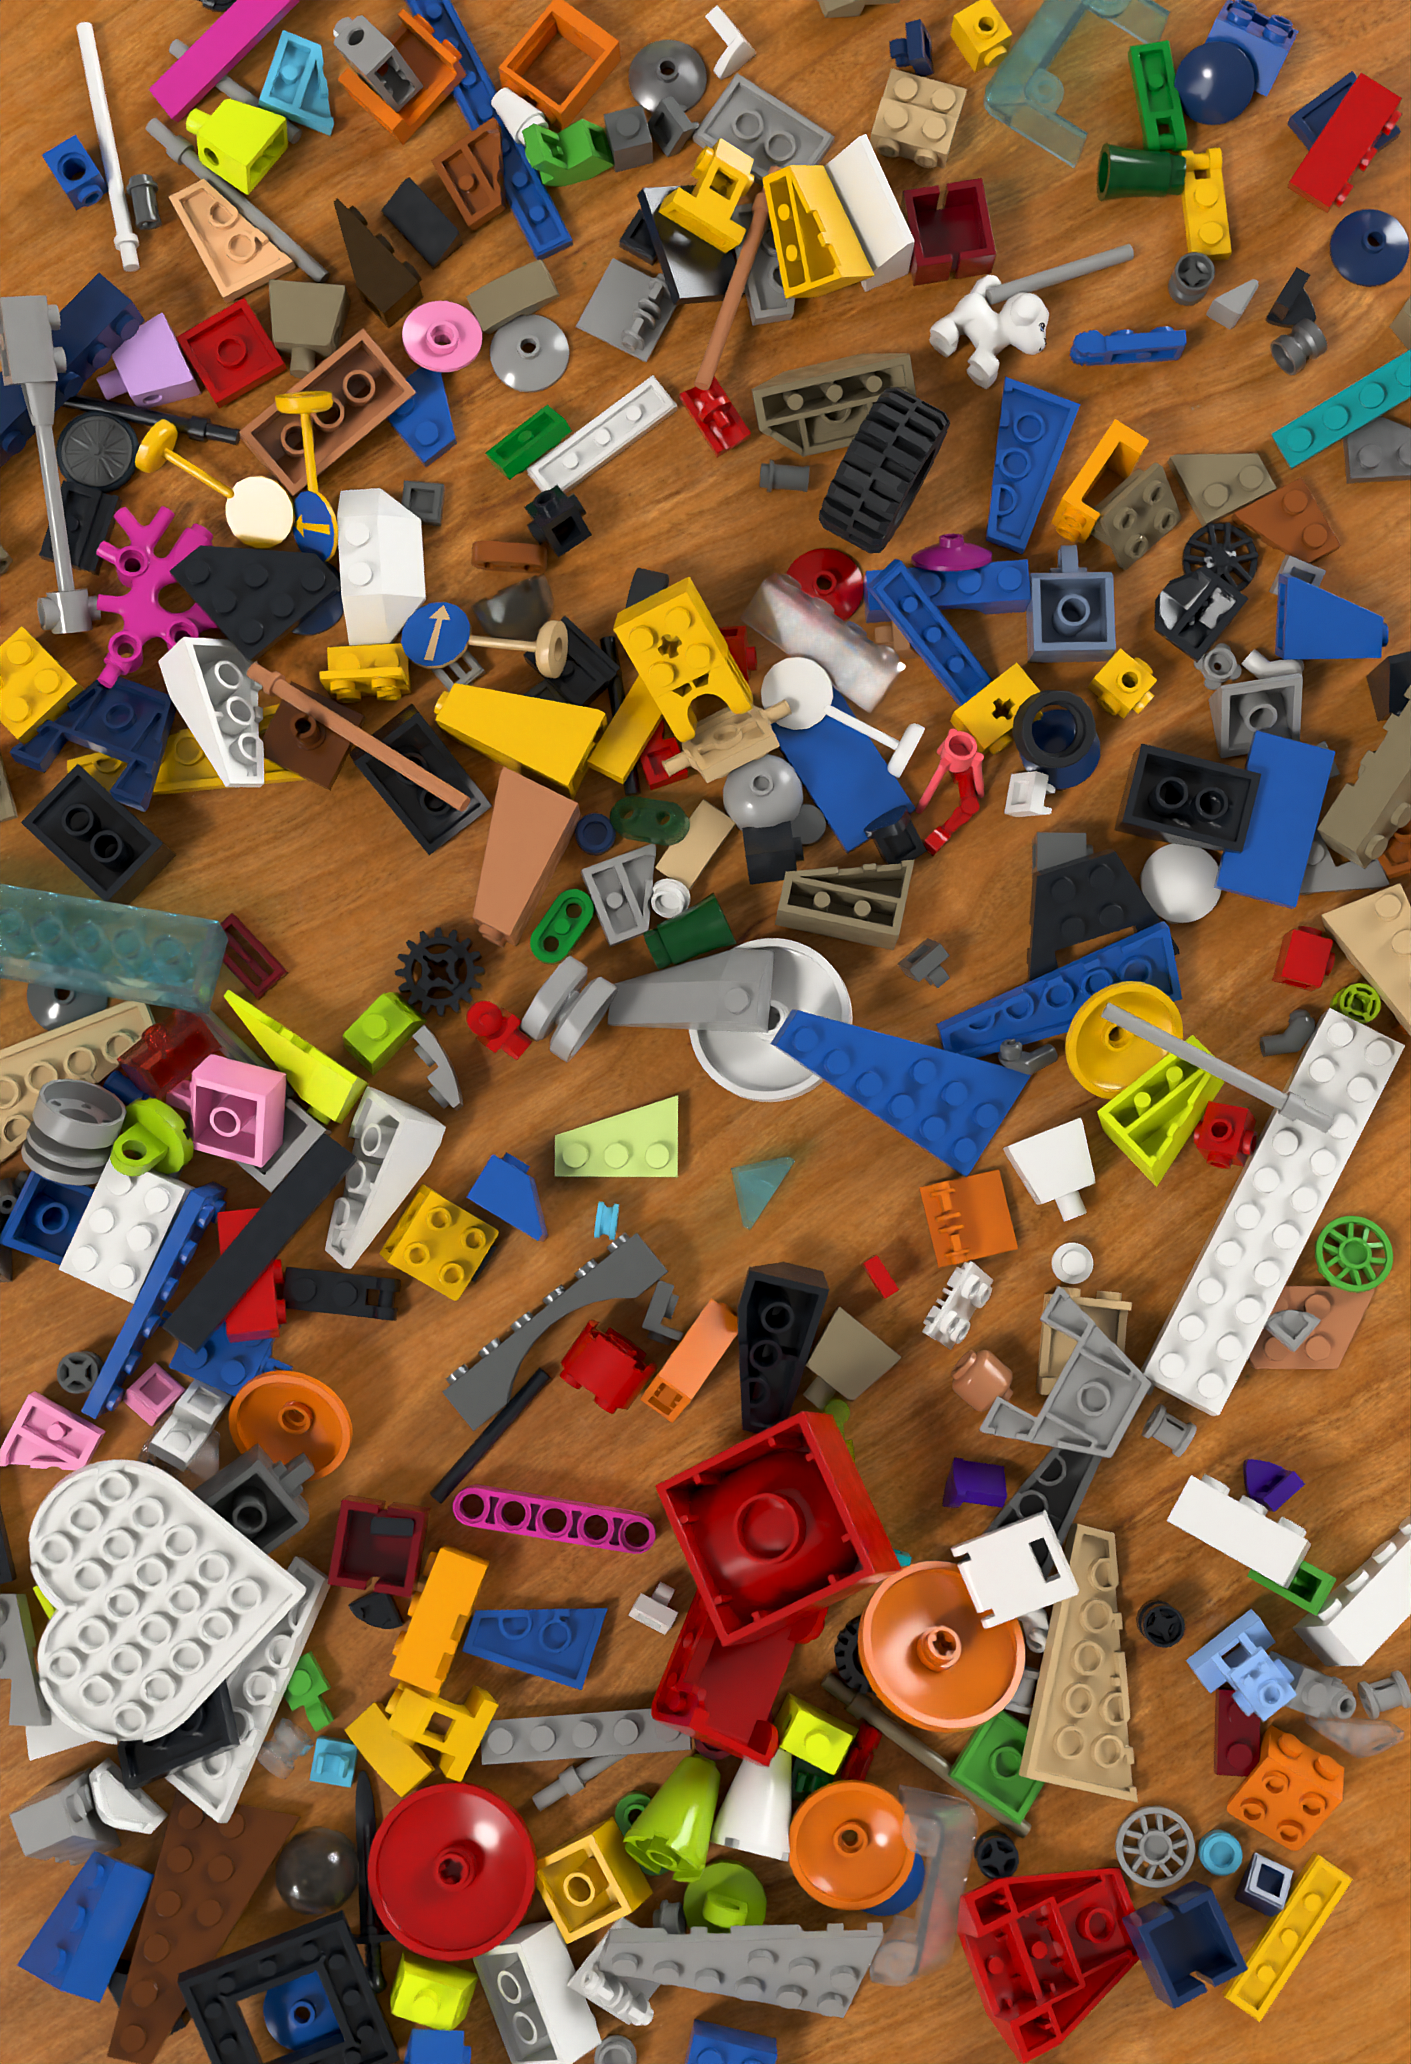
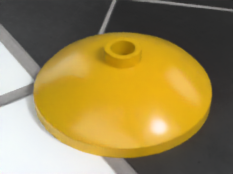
M1125 981L1101 989L1080 1007L1070 1024L1065 1045L1069 1069L1074 1078L1086 1090L1096 1096L1113 1099L1170 1053L1102 1018L1101 1014L1108 1002L1183 1040V1023L1175 1003L1160 989L1148 983ZM1117 1026L1116 1032L1109 1036L1110 1031Z

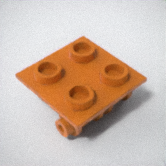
M999 1169L919 1188L938 1268L1018 1249Z

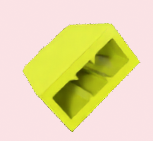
M233 99L224 100L212 115L194 108L186 121V130L197 135L200 162L247 195L251 193L288 148L287 118Z
M787 1693L773 1722V1725L777 1727L780 1740L779 1746L782 1749L833 1775L841 1768L859 1731L858 1728L790 1693ZM791 1719V1722H790V1724H789V1726H788V1728H787V1730H786L787 1724H788L789 1720Z
M403 1950L390 1990L391 2012L395 2016L438 2030H453L466 2018L479 1975Z

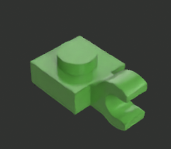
M312 1651L299 1658L284 1692V1697L292 1711L304 1705L308 1720L315 1732L335 1720L330 1708L321 1695L330 1689L331 1686Z

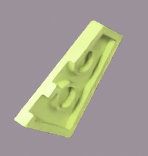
M678 1095L555 1135V1177H678Z

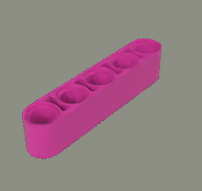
M480 1484L465 1487L455 1497L453 1502L455 1517L462 1524L631 1554H641L648 1551L653 1546L656 1538L654 1520L648 1514L639 1511ZM476 1494L482 1498L484 1502L482 1514L473 1516L464 1510L463 1499L466 1495ZM509 1501L521 1503L525 1509L524 1520L516 1523L509 1521L504 1515V1505ZM558 1508L565 1513L567 1523L563 1528L552 1529L546 1525L544 1514L548 1509ZM592 1515L602 1516L607 1521L608 1531L602 1536L590 1535L585 1528V1520ZM633 1522L645 1524L649 1530L648 1539L642 1543L631 1542L626 1535L627 1526Z

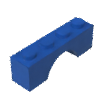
M1028 559L990 562L979 568L962 571H932L918 567L907 568L939 610L972 609L980 611L985 615L1025 612L1031 600ZM871 570L865 573L863 592L866 623L892 621L866 588L883 570Z

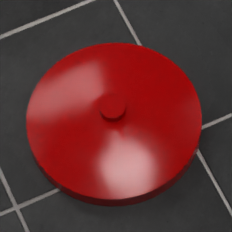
M448 1781L436 1783L412 1793L399 1802L385 1817L375 1834L368 1860L369 1891L375 1910L384 1926L400 1943L410 1950L436 1960L459 1961L480 1956L501 1944L524 1919L532 1903L537 1885L538 1863L536 1848L523 1818L499 1794L486 1787L469 1782Z

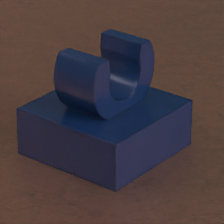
M921 19L905 23L907 38H898L889 42L891 59H896L897 68L911 65L918 76L923 77L934 74L930 34Z

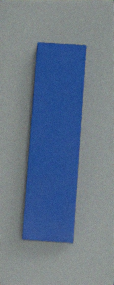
M894 559L866 586L959 706L970 700L993 680L901 560Z

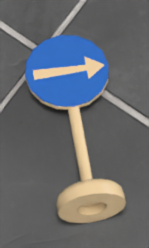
M447 602L430 603L419 608L408 618L402 630L401 644L406 656L414 664L427 669L443 668L454 663L465 653L468 645L535 652L536 665L539 672L544 677L557 678L563 672L568 653V634L566 626L562 621L551 620L544 623L539 631L536 642L471 635L472 627L467 615L458 606Z

